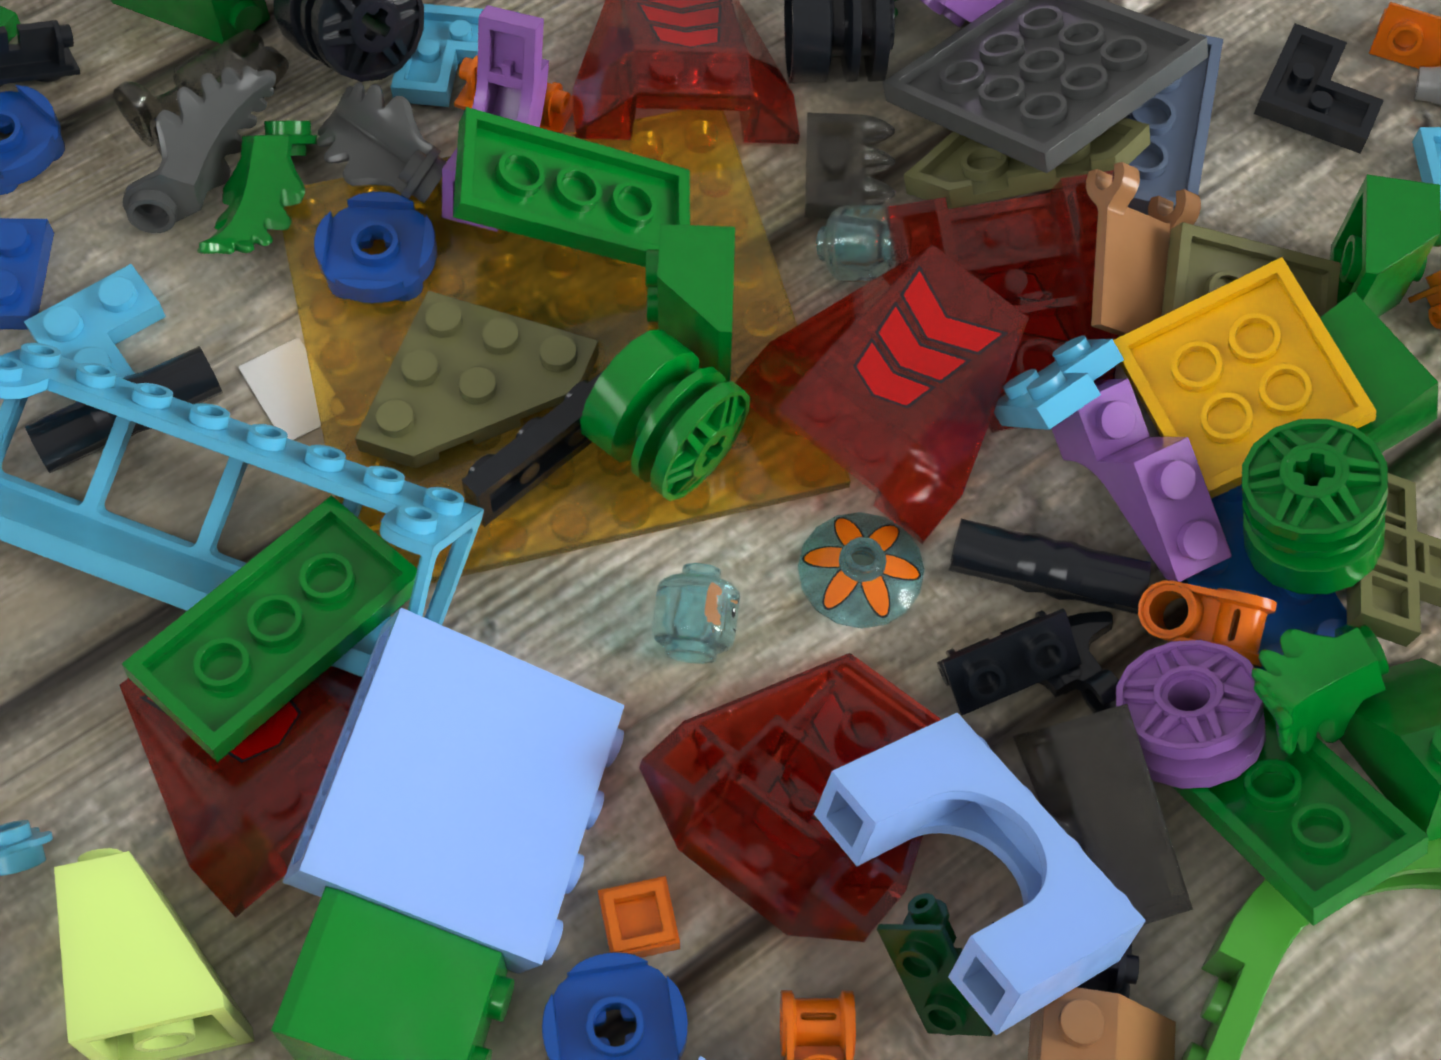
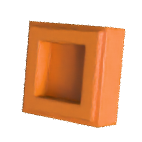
M666 876L598 890L610 953H628L642 958L680 949V939Z

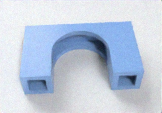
M958 713L952 714L833 770L814 813L816 818L856 866L910 839L921 835L937 833L956 835L976 842L991 851L1007 866L1020 888L1023 907L971 935L948 976L995 1035L1000 1034L1119 962L1146 921L1133 907L1127 896L1114 886L1084 853L1078 842L1065 832L1036 800L1033 793L1016 778L990 749L987 742L977 735Z

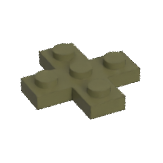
M1388 473L1384 549L1374 569L1354 586L1346 588L1347 625L1359 627L1366 624L1376 637L1405 647L1421 634L1420 600L1441 607V539L1417 531L1416 483Z

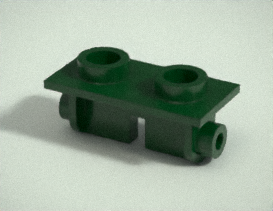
M929 893L915 896L908 903L909 912L903 924H879L877 931L927 1033L949 1036H992L993 1031L948 978L962 952V948L954 947L957 937L948 920L950 913L946 904L939 899H935Z

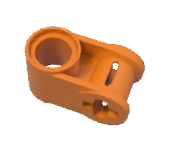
M1162 580L1152 584L1143 592L1138 603V616L1141 625L1149 634L1167 642L1203 640L1225 645L1247 658L1254 667L1262 668L1258 659L1260 643L1267 615L1275 613L1277 602L1261 596L1230 589L1218 588V590L1173 580ZM1185 598L1188 605V615L1185 622L1175 629L1168 630L1163 621V613L1166 606L1173 600Z
M781 990L780 1054L781 1057H784V1060H854L856 1012L853 991H842L839 998H795L792 990Z

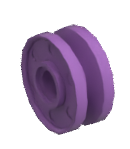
M1203 640L1172 641L1147 650L1130 663L1116 685V708L1118 719L1121 723L1122 747L1132 765L1155 782L1181 789L1210 788L1239 777L1257 761L1266 742L1264 705L1253 689L1255 681L1251 676V672L1254 667L1251 662L1228 646Z

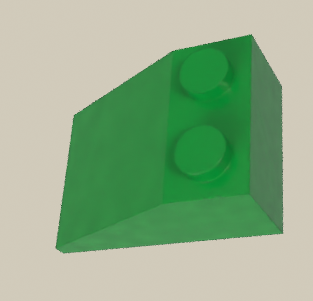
M1420 658L1389 667V673L1382 676L1386 690L1362 701L1352 716L1344 735L1339 740L1386 799L1429 836L1428 841L1441 838V666Z

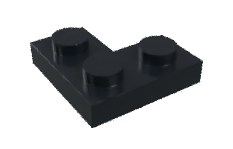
M1295 23L1259 99L1254 114L1360 154L1384 100L1331 81L1347 42Z

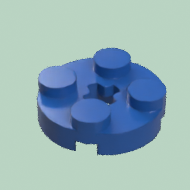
M15 85L18 92H0V131L6 135L13 132L8 138L0 141V195L13 192L19 184L27 182L42 173L53 161L58 160L65 151V143L61 136V126L52 105L44 95L27 86Z
M367 192L347 199V208L339 211L334 217L330 211L321 220L314 237V251L319 269L333 295L338 298L351 299L363 303H383L393 300L410 301L422 292L423 282L429 277L436 263L437 243L432 222L427 215L425 218L423 214L415 210L414 202L395 193ZM374 240H384L387 248L386 251L380 254H368L361 251L362 248H371Z
M604 953L579 962L567 973V978L558 985L554 995L551 994L544 1009L542 1034L549 1060H680L687 1043V1011L678 987L668 976L666 978L658 969L649 966L648 961L633 954ZM611 1010H620L623 1021H635L637 1026L635 1032L625 1036V1044L621 1046H611L608 1038H597L595 1035V1027L606 1024V1012Z

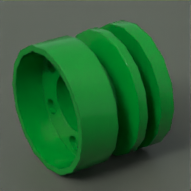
M649 330L632 340L622 349L597 379L580 419L581 433L618 462L631 460V472L644 482H651V487L667 500L672 501L683 498L697 488L717 468L730 451L749 413L750 396L733 381L726 382V378L714 367L699 369V358L664 330Z
M1299 419L1273 428L1252 445L1242 464L1244 549L1254 569L1270 583L1298 594H1330L1354 586L1374 569L1384 549L1385 513L1388 495V465L1376 442L1356 427L1334 420Z

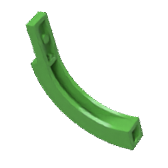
M1441 838L1428 841V853L1360 897L1402 889L1441 890ZM1266 879L1231 917L1216 938L1201 968L1218 977L1206 998L1200 1017L1209 1021L1210 1025L1201 1046L1191 1042L1181 1060L1240 1059L1271 980L1284 953L1298 933L1310 923Z

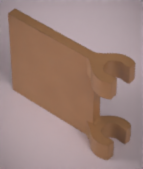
M1124 162L1114 164L1113 182L1112 175L1098 169L1089 171L1086 179L1088 196L1098 208L1091 326L1118 336L1125 335L1161 317L1170 231L1182 222L1194 225L1201 210L1199 195L1185 189L1176 191V206L1174 210V202L1161 196L1151 197L1148 205V215L1127 207L1138 190L1140 174L1137 168Z

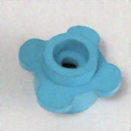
M29 820L13 821L0 825V876L22 872L45 862L46 857L43 844L53 840L52 832H40L39 827L31 828Z

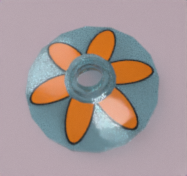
M863 512L837 515L817 526L804 542L798 563V574L802 592L815 610L837 624L860 629L886 625L907 613L920 595L925 570L920 549L905 529L886 517ZM857 554L867 555L874 559V562L866 566L859 565L853 561L852 556Z

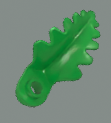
M264 121L265 135L242 136L241 158L222 190V202L229 205V207L219 216L214 228L218 231L211 238L199 243L198 253L232 254L235 251L251 253L254 250L255 244L266 247L273 242V238L267 230L289 229L292 220L285 212L284 207L300 204L305 195V186L295 169L291 156H307L306 144H317V135L311 134V121Z
M1363 624L1359 627L1351 625L1341 626L1335 629V637L1311 634L1297 629H1288L1280 637L1283 655L1267 649L1261 650L1258 659L1264 670L1252 668L1251 676L1255 681L1253 689L1276 721L1279 747L1288 755L1294 753L1296 745L1300 752L1303 754L1308 753L1313 746L1317 731L1327 743L1338 741L1344 735L1352 716L1362 701L1386 690L1382 676L1389 673V665L1377 637L1366 624Z

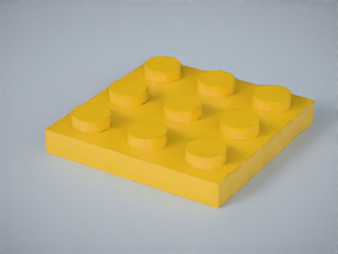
M1283 257L1113 340L1124 359L1120 365L1127 378H1129L1160 437H1189L1211 499L1242 484V464L1252 445L1275 427L1299 419H1330L1358 429L1374 421L1377 411Z

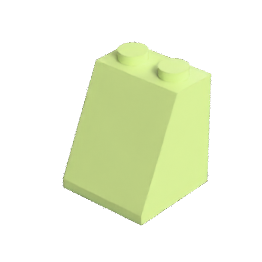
M112 848L91 850L80 855L76 863L54 867L67 1036L70 1045L90 1060H177L254 1042L253 1027L165 894L129 851L122 852Z

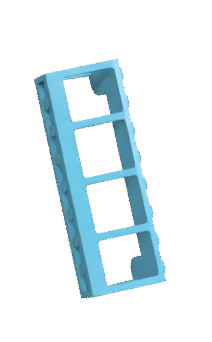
M25 343L21 345V349L0 355V399H4L0 408L1 541L188 611L246 564V562L220 553L217 549V543L247 465L251 464L344 498L342 505L356 517L359 516L363 505L386 513L380 525L379 532L381 537L392 545L420 555L408 611L423 616L437 555L452 543L424 617L440 625L443 624L484 512L483 508L464 502V497L460 493L443 487L425 488L405 481V476L393 468L385 466L366 467L346 459L343 451L331 446H308L288 439L287 432L276 426L267 424L250 425L230 418L228 410L217 405L188 403L173 397V392L167 387L153 383L136 384L116 377L117 372L109 366L97 363L80 364L61 357V351L50 345ZM47 390L117 416L84 501L7 474L2 470V462L28 397ZM136 423L229 456L196 543L114 514L105 508V501ZM391 616L385 619L331 666L363 677L380 631Z

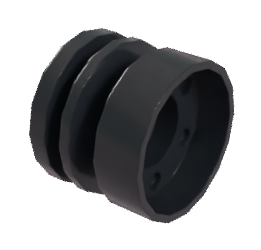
M273 0L274 16L280 31L293 46L313 59L321 61L325 66L332 68L337 73L360 82L382 80L400 70L416 52L424 30V4L422 0Z
M784 0L785 62L789 84L827 82L832 57L841 58L846 82H856L860 71V60L863 56L868 82L885 81L889 55L893 49L895 37L894 0Z

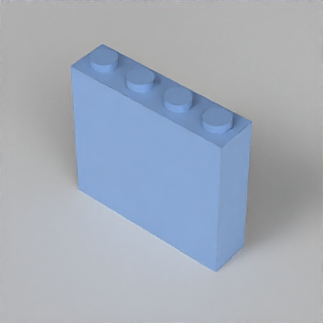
M400 608L384 624L380 631L282 883L322 897L325 886L338 889L501 952L507 970L517 974L541 966L544 960L548 961L552 957L562 936L563 921L557 919L564 895L569 894L574 889L583 869L584 856L578 853L585 829L589 830L594 825L603 806L604 792L598 790L605 767L608 768L614 762L623 742L624 731L619 729L618 725L625 705L404 608Z

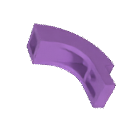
M489 5L484 8L479 15L478 69L473 109L540 127L549 69V60L542 59L543 18ZM456 148L442 168V218L498 232L499 229L453 218L457 160Z

